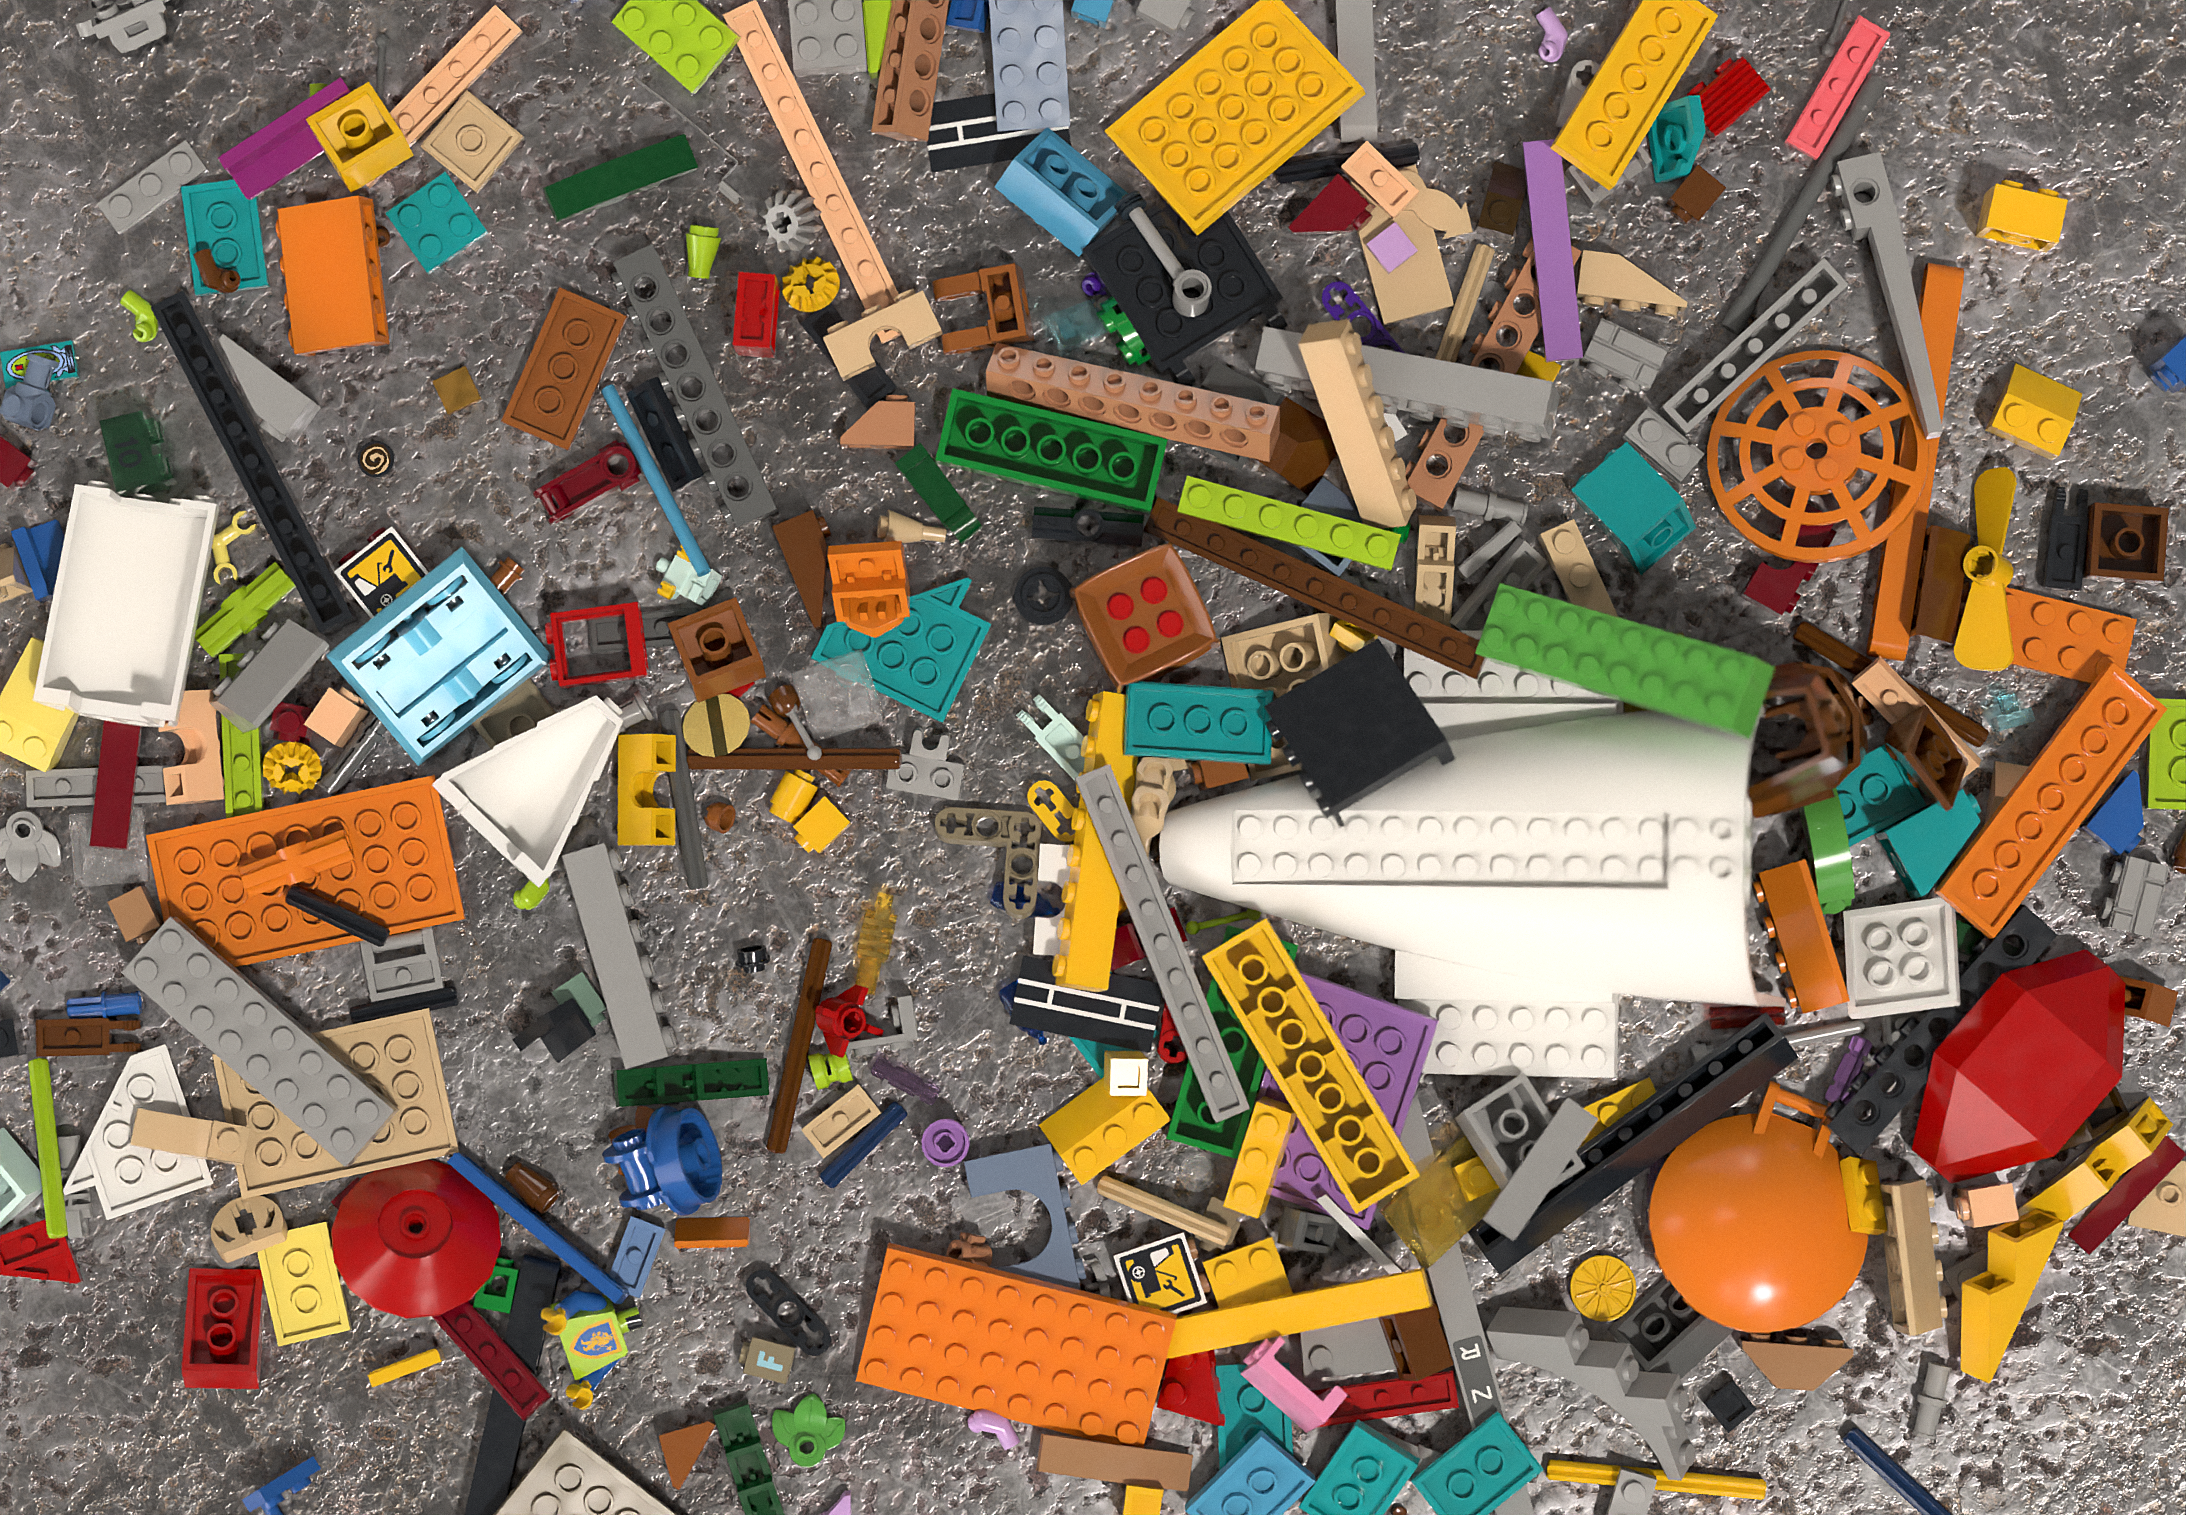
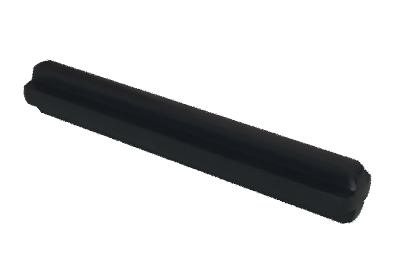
M1416 143L1376 148L1394 167L1416 164L1420 160L1419 148ZM1355 152L1284 162L1276 169L1277 181L1280 184L1336 176L1337 174L1343 175L1345 173L1341 170V166Z

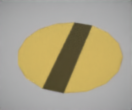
M720 694L700 703L695 702L684 718L682 726L684 739L693 751L702 756L718 757L729 754L738 748L747 737L750 726L749 712L742 701L729 694Z

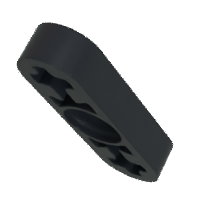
M759 1269L749 1276L746 1282V1291L749 1297L804 1353L818 1356L829 1348L832 1341L829 1328L774 1272L768 1269ZM756 1277L762 1280L769 1277L772 1280L769 1287L776 1295L780 1289L786 1293V1296L781 1297L775 1302L772 1309L766 1305L767 1302L772 1300L766 1293L763 1292L757 1295L754 1292V1289L757 1287V1284L754 1282ZM784 1302H793L799 1308V1317L793 1323L783 1322L778 1315V1309ZM806 1315L812 1320L806 1326L814 1333L818 1330L824 1333L821 1338L824 1345L821 1348L817 1345H813L811 1348L806 1345L808 1336L802 1330H800L798 1336L791 1331L803 1322Z

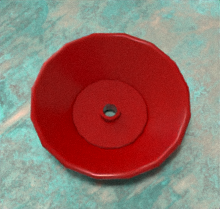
M430 1159L376 1170L363 1176L342 1199L331 1230L334 1263L348 1289L375 1310L403 1318L442 1315L469 1301L492 1276L502 1246L499 1214L490 1198L451 1165ZM412 1225H420L422 1230L419 1233H412L409 1231V1228Z

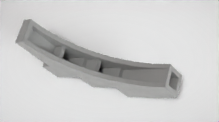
M1500 1307L1486 1330L1497 1359L1525 1363L1550 1371L1580 1385L1601 1398L1621 1414L1642 1435L1658 1457L1668 1480L1682 1481L1689 1466L1695 1460V1448L1687 1434L1684 1418L1681 1417L1682 1413L1687 1410L1689 1397L1688 1393L1684 1390L1679 1374L1639 1371L1638 1362L1634 1359L1629 1343L1589 1340L1588 1331L1584 1327L1579 1312Z

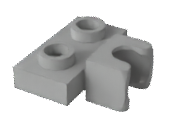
M919 726L915 727L910 753L901 752V768L888 771L886 788L958 801L965 763L947 760L951 733L948 731L943 732L938 745L928 746L923 740L924 729Z

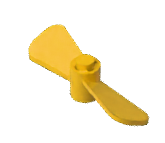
M2007 467L1984 471L1978 477L1974 487L1978 546L1972 548L1966 554L1963 562L1965 574L1973 581L1954 646V655L1958 662L1972 670L2001 671L2006 669L2014 659L2005 587L2009 585L2013 578V566L2007 558L2002 556L2017 479L2014 472Z

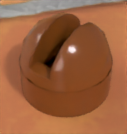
M714 802L706 807L708 814L703 818L705 824L710 829L724 834L728 832L735 821V808L723 802Z

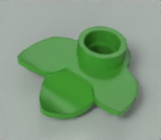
M813 1393L800 1401L795 1408L794 1414L784 1410H775L772 1417L773 1433L776 1440L789 1448L790 1457L795 1464L805 1468L818 1465L823 1460L826 1451L838 1446L845 1434V1419L839 1417L827 1419L824 1403ZM805 1442H810L814 1445L813 1451L809 1454H804L800 1451L801 1445Z

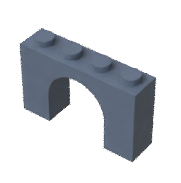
M1051 1143L965 1160L964 1165L971 1198L1007 1190H1023L1038 1197L1047 1207L1051 1217L1052 1232L1050 1239L1037 1256L1023 1262L994 1267V1269L1074 1289H1081L1080 1281L1086 1279L1082 1258L1075 1259L1072 1244L1079 1243L1075 1221L1067 1223L1065 1208L1071 1207V1201L1067 1185L1060 1186L1057 1172L1064 1171L1062 1158L1056 1150H1052Z

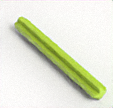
M46 1058L30 1060L28 1067L47 1234L49 1238L57 1239L67 1236L68 1228L49 1063Z

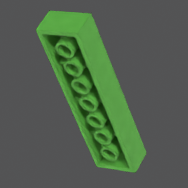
M1501 583L1497 589L1476 650V654L1496 664L1749 740L1775 669L1756 657Z

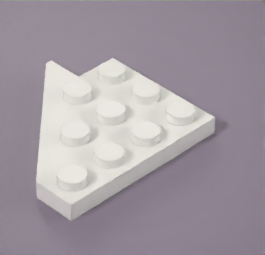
M166 1044L130 1056L63 1189L64 1196L95 1186L106 1220L213 1184L205 1159L130 1146L138 1108L190 1117Z

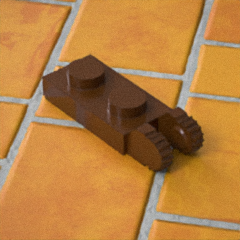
M112 1018L36 1020V1057L112 1055V1052H141V1043L123 1042L122 1044H112V1029L135 1031L136 1029H141L140 1020L112 1021Z

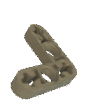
M957 807L941 810L935 818V833L941 841L948 844L1007 847L1003 893L1004 909L1009 916L1015 919H1025L1031 916L1035 911L1037 901L1041 825L1038 818L1032 813L1021 811ZM948 818H955L956 824L967 825V818H973L971 823L972 836L966 835L967 828L956 827L954 833L949 834L946 827L941 826V824H946ZM984 819L994 820L998 825L997 833L991 837L982 836L977 830L980 821ZM1022 822L1029 823V829L1035 830V832L1028 833L1027 848H1020V832L1014 831V828L1018 829L1021 827ZM1022 856L1027 857L1033 864L1032 870L1023 875L1014 872L1011 866L1014 859ZM1029 882H1032V883H1033L1032 886H1030V885H1028V884H1024V883H1029ZM1017 883L1024 884V899L1030 900V903H1024L1023 909H1016L1015 903L1009 902L1010 899H1016Z

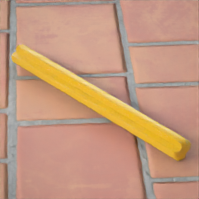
M1550 1459L1546 1466V1477L1549 1480L1615 1486L1621 1466ZM1622 1466L1656 1476L1657 1483L1654 1490L1759 1500L1764 1499L1766 1495V1481L1763 1479L1686 1472L1682 1481L1668 1480L1664 1470Z

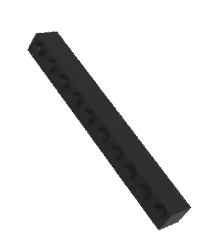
M182 290L153 305L151 309L318 631L326 636L357 620L358 618L192 298Z
M1765 1012L1577 1149L1576 1153L1585 1167L1548 1191L1514 1241L1484 1221L1483 1218L1467 1229V1232L1494 1269L1501 1275L1799 1057L1781 1030Z

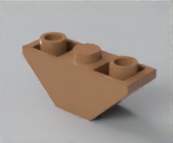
M1748 1333V1340L1738 1339V1347L1767 1381L1773 1387L1779 1389L1814 1391L1853 1357V1349L1844 1347V1340L1822 1338V1345L1807 1344V1337L1785 1336V1342L1770 1341L1769 1334Z

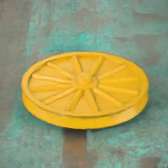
M1596 1255L1584 1260L1575 1269L1570 1280V1295L1575 1307L1584 1316L1595 1321L1607 1322L1620 1318L1631 1308L1636 1297V1280L1631 1269L1623 1261L1613 1256Z

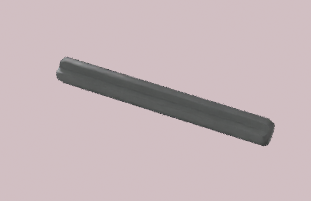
M670 709L660 712V721L663 734L676 735V772H669L688 887L691 890H698L708 887V878L690 771L687 763L680 712L677 709Z

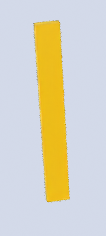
M1424 1267L1179 1316L1176 1319L1166 1359L1430 1307L1433 1302Z

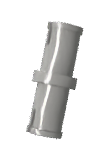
M1457 487L1454 492L1451 509L1481 515L1483 520L1491 521L1494 518L1508 522L1515 521V523L1523 526L1529 504L1527 502L1523 503L1497 497V493L1491 491L1488 494H1483Z
M1928 1362L1923 1392L1918 1393L1917 1397L1920 1405L1914 1430L1912 1431L1913 1435L1932 1440L1936 1439L1941 1409L1946 1408L1947 1404L1944 1396L1952 1367Z

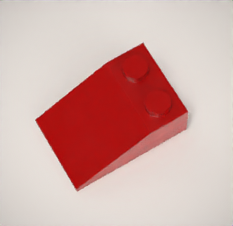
M189 1268L181 1368L185 1388L259 1389L264 1290L261 1269Z

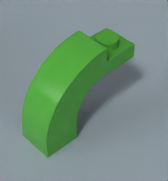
M1833 788L1835 797L1799 807V815L1809 852L1812 881L1823 914H1836L1841 911L1851 910V899L1855 898L1849 841L1836 788Z

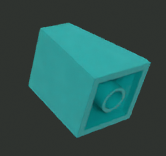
M1628 442L1624 443L1620 448L1611 450L1605 456L1603 463L1592 472L1583 474L1578 479L1576 486L1571 489L1578 504L1640 575L1644 574L1696 528L1684 499Z
M1960 789L1953 808L1947 812L1932 802L1875 834L1910 898L1922 897L1931 890L1981 822L1977 815L1981 812V808L1971 792L1966 794L1963 789Z

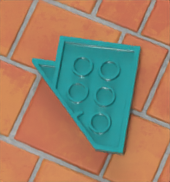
M964 578L911 596L910 617H905L899 626L877 638L853 630L845 622H835L827 625L811 659L944 723L992 624L959 608L972 583V579Z

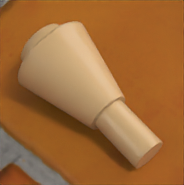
M888 509L886 516L879 517L877 537L883 538V542L902 541V543H910L921 540L944 542L946 528L923 525L919 521Z

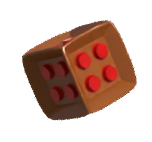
M1172 541L1143 551L1085 580L1076 588L1074 587L1069 590L1070 596L1075 600L1077 611L1087 635L1107 675L1117 688L1116 692L1118 694L1126 690V684L1136 681L1150 682L1192 662L1212 648L1220 646V640L1216 637L1214 626L1187 567L1173 547Z

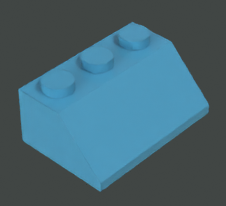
M1050 128L1044 129L1013 159L995 185V188L1005 195L1009 201L1022 209L1038 225L1045 228L1077 256L1082 254L1081 250L1084 247L1093 243L1119 213L1115 209L1116 203L1123 196L1129 194Z

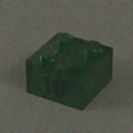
M143 410L99 421L116 493L126 498H134L135 494L147 495L171 489L169 479L174 478V471L170 458H165L162 452L161 444L166 443V438L160 421L156 422L154 417Z

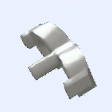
M1097 1257L1085 1260L1086 1264L1091 1265L1097 1279L1095 1283L1084 1285L1086 1292L1100 1289V1295L1111 1298L1109 1282L1101 1262Z

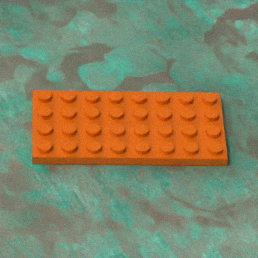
M427 776L146 835L164 923L170 916L178 917L234 967L363 941V939L287 904L285 898L291 887L287 884L254 897H249L239 870L240 867L275 855V852L302 841H307L308 843L345 829L350 839L355 859L334 868L318 872V876L294 885L388 928L390 931L389 935L466 919L441 795L432 786L437 780V776Z
M889 1243L856 1381L974 1411L986 1409L1006 1419L1090 1440L1143 1448L1177 1314Z

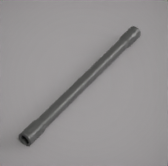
M1873 74L1867 76L1854 98L1848 114L1741 294L1735 298L1720 325L1726 330L1740 335L1752 315L1759 297L1830 180L1831 175H1833L1837 162L1841 161L1866 117L1873 111L1888 86L1881 78Z

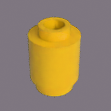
M794 770L793 773L785 771L770 799L772 805L769 812L795 825L798 817L802 818L818 789L817 786L812 784L815 777L802 770Z

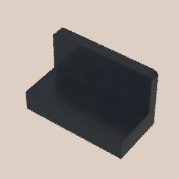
M572 997L543 1015L516 1036L513 1041L521 1052L537 1041L542 1040L555 1061L559 1063L592 1039L596 1032Z

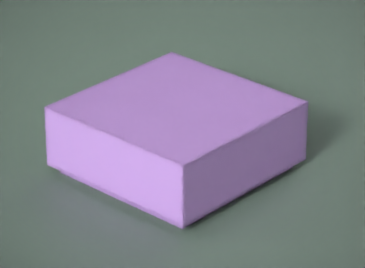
M1396 222L1366 244V247L1388 274L1418 251Z

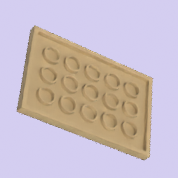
M429 1008L311 1033L399 1109L356 1161L348 1167L343 1166L217 1055H212L226 1123L250 1127L244 1163L241 1166L235 1165L242 1199L460 1152L433 1018Z

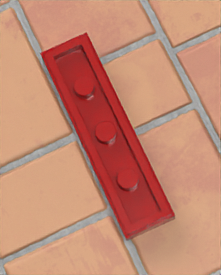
M1454 1371L1437 1372L1419 1381H1403L1400 1378L1338 1386L1347 1396L1327 1421L1318 1427L1353 1423L1357 1420L1367 1421L1459 1408ZM1332 1387L1315 1389L1310 1391L1318 1397V1395L1324 1393Z

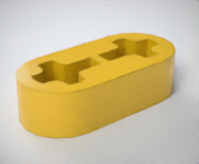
M1044 780L1034 783L1027 794L1028 803L1032 810L1056 839L1062 842L1074 841L1075 833L1071 836L1067 832L1063 834L1058 833L1057 829L1060 827V823L1054 816L1060 811L1068 820L1072 818L1075 810L1074 807L1052 782ZM1041 787L1044 791L1050 788L1054 794L1051 795L1050 799L1057 808L1052 812L1045 804L1042 803L1037 806L1034 803V800L1037 798L1035 791Z

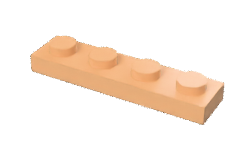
M1881 656L1853 678L1852 685L1891 725L1926 704L1969 762L1963 778L1980 765L1981 759Z

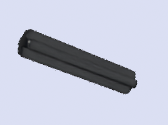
M297 885L291 886L286 895L285 902L378 947H383L389 937L390 931L388 928Z
M450 986L352 1006L350 1008L351 1021L353 1024L427 1008L432 1011L457 1006L459 1004V996L456 987Z

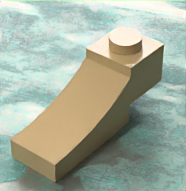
M1418 515L1414 611L1451 627L1449 621L1452 612L1455 517Z
M138 1108L130 1146L241 1166L244 1163L250 1127Z

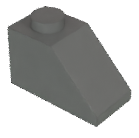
M1285 1207L1284 1213L1278 1221L1277 1231L1279 1235L1277 1243L1299 1250L1332 1255L1339 1223L1330 1216Z

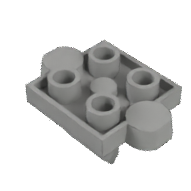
M170 0L88 1L89 9L75 17V24L80 37H87L95 33L98 39L109 36L112 44L121 53L129 52L157 40L167 33L163 11L166 10L165 3Z

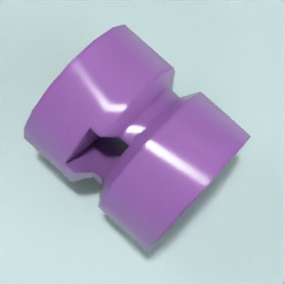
M950 1118L939 1119L930 1124L924 1131L921 1140L922 1151L926 1158L934 1165L940 1167L954 1166L961 1162L968 1154L970 1147L969 1133L965 1126Z

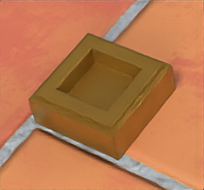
M466 366L432 381L448 415L482 400Z

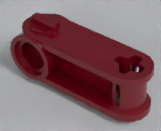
M618 440L607 444L598 450L600 454L546 483L532 493L535 499H540L549 515L548 523L550 526L569 518L618 489L623 492L640 482L639 477L643 473L639 468L636 457L629 450L625 442L619 443ZM618 456L626 457L629 462L627 471L622 475H614L610 469L612 460ZM552 495L554 496L555 500L557 501V503H558V505H559V509H558L557 505L555 504V502H554V500H553V498H552Z

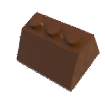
M1936 525L1926 528L1909 640L1944 646L1954 644L1962 621V617H1958L1960 602H1966L1969 591V581L1964 580L1963 562L1966 554L1975 547L1969 544L1971 535Z

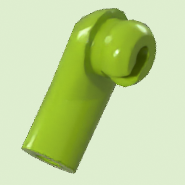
M546 878L540 887H537L529 880L522 890H517L514 893V905L518 909L526 910L537 907L549 892V879Z

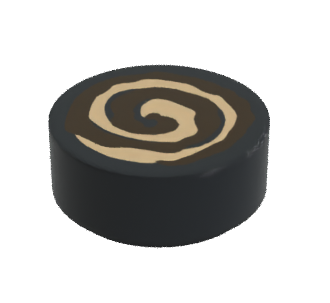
M371 441L360 449L357 461L359 468L364 474L371 478L379 479L386 477L392 472L396 458L393 450L387 444L381 441Z

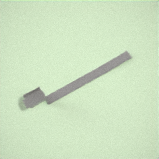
M634 76V80L673 109L736 163L722 178V181L718 184V190L735 205L740 200L743 202V198L724 182L738 166V161L672 104Z

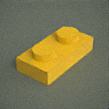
M1855 1157L1841 1160L1840 1167L1850 1230L1871 1235H1880L1888 1231L1877 1162Z

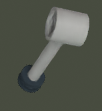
M1138 190L1123 196L1116 203L1115 209L1119 211L1123 220L1132 219L1173 278L1172 303L1176 311L1187 317H1195L1202 314L1208 306L1211 294V282L1208 276L1199 270H1184L1143 211L1147 202ZM1187 288H1194L1200 292L1201 296L1191 299L1186 297L1182 291Z

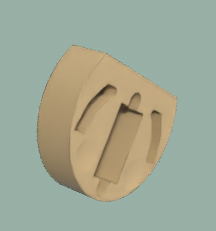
M263 1196L246 1199L239 1197L230 1201L219 1210L211 1225V1239L219 1256L226 1263L285 1242L288 1233L287 1224L280 1208L272 1200ZM242 1209H246L247 1213L252 1212L257 1228L252 1229L253 1235L250 1234L248 1237L245 1232L240 1233L236 1218L241 1216L240 1211ZM225 1235V1237L227 1238L228 1242L224 1241L223 1239H221V1238H219V1237Z

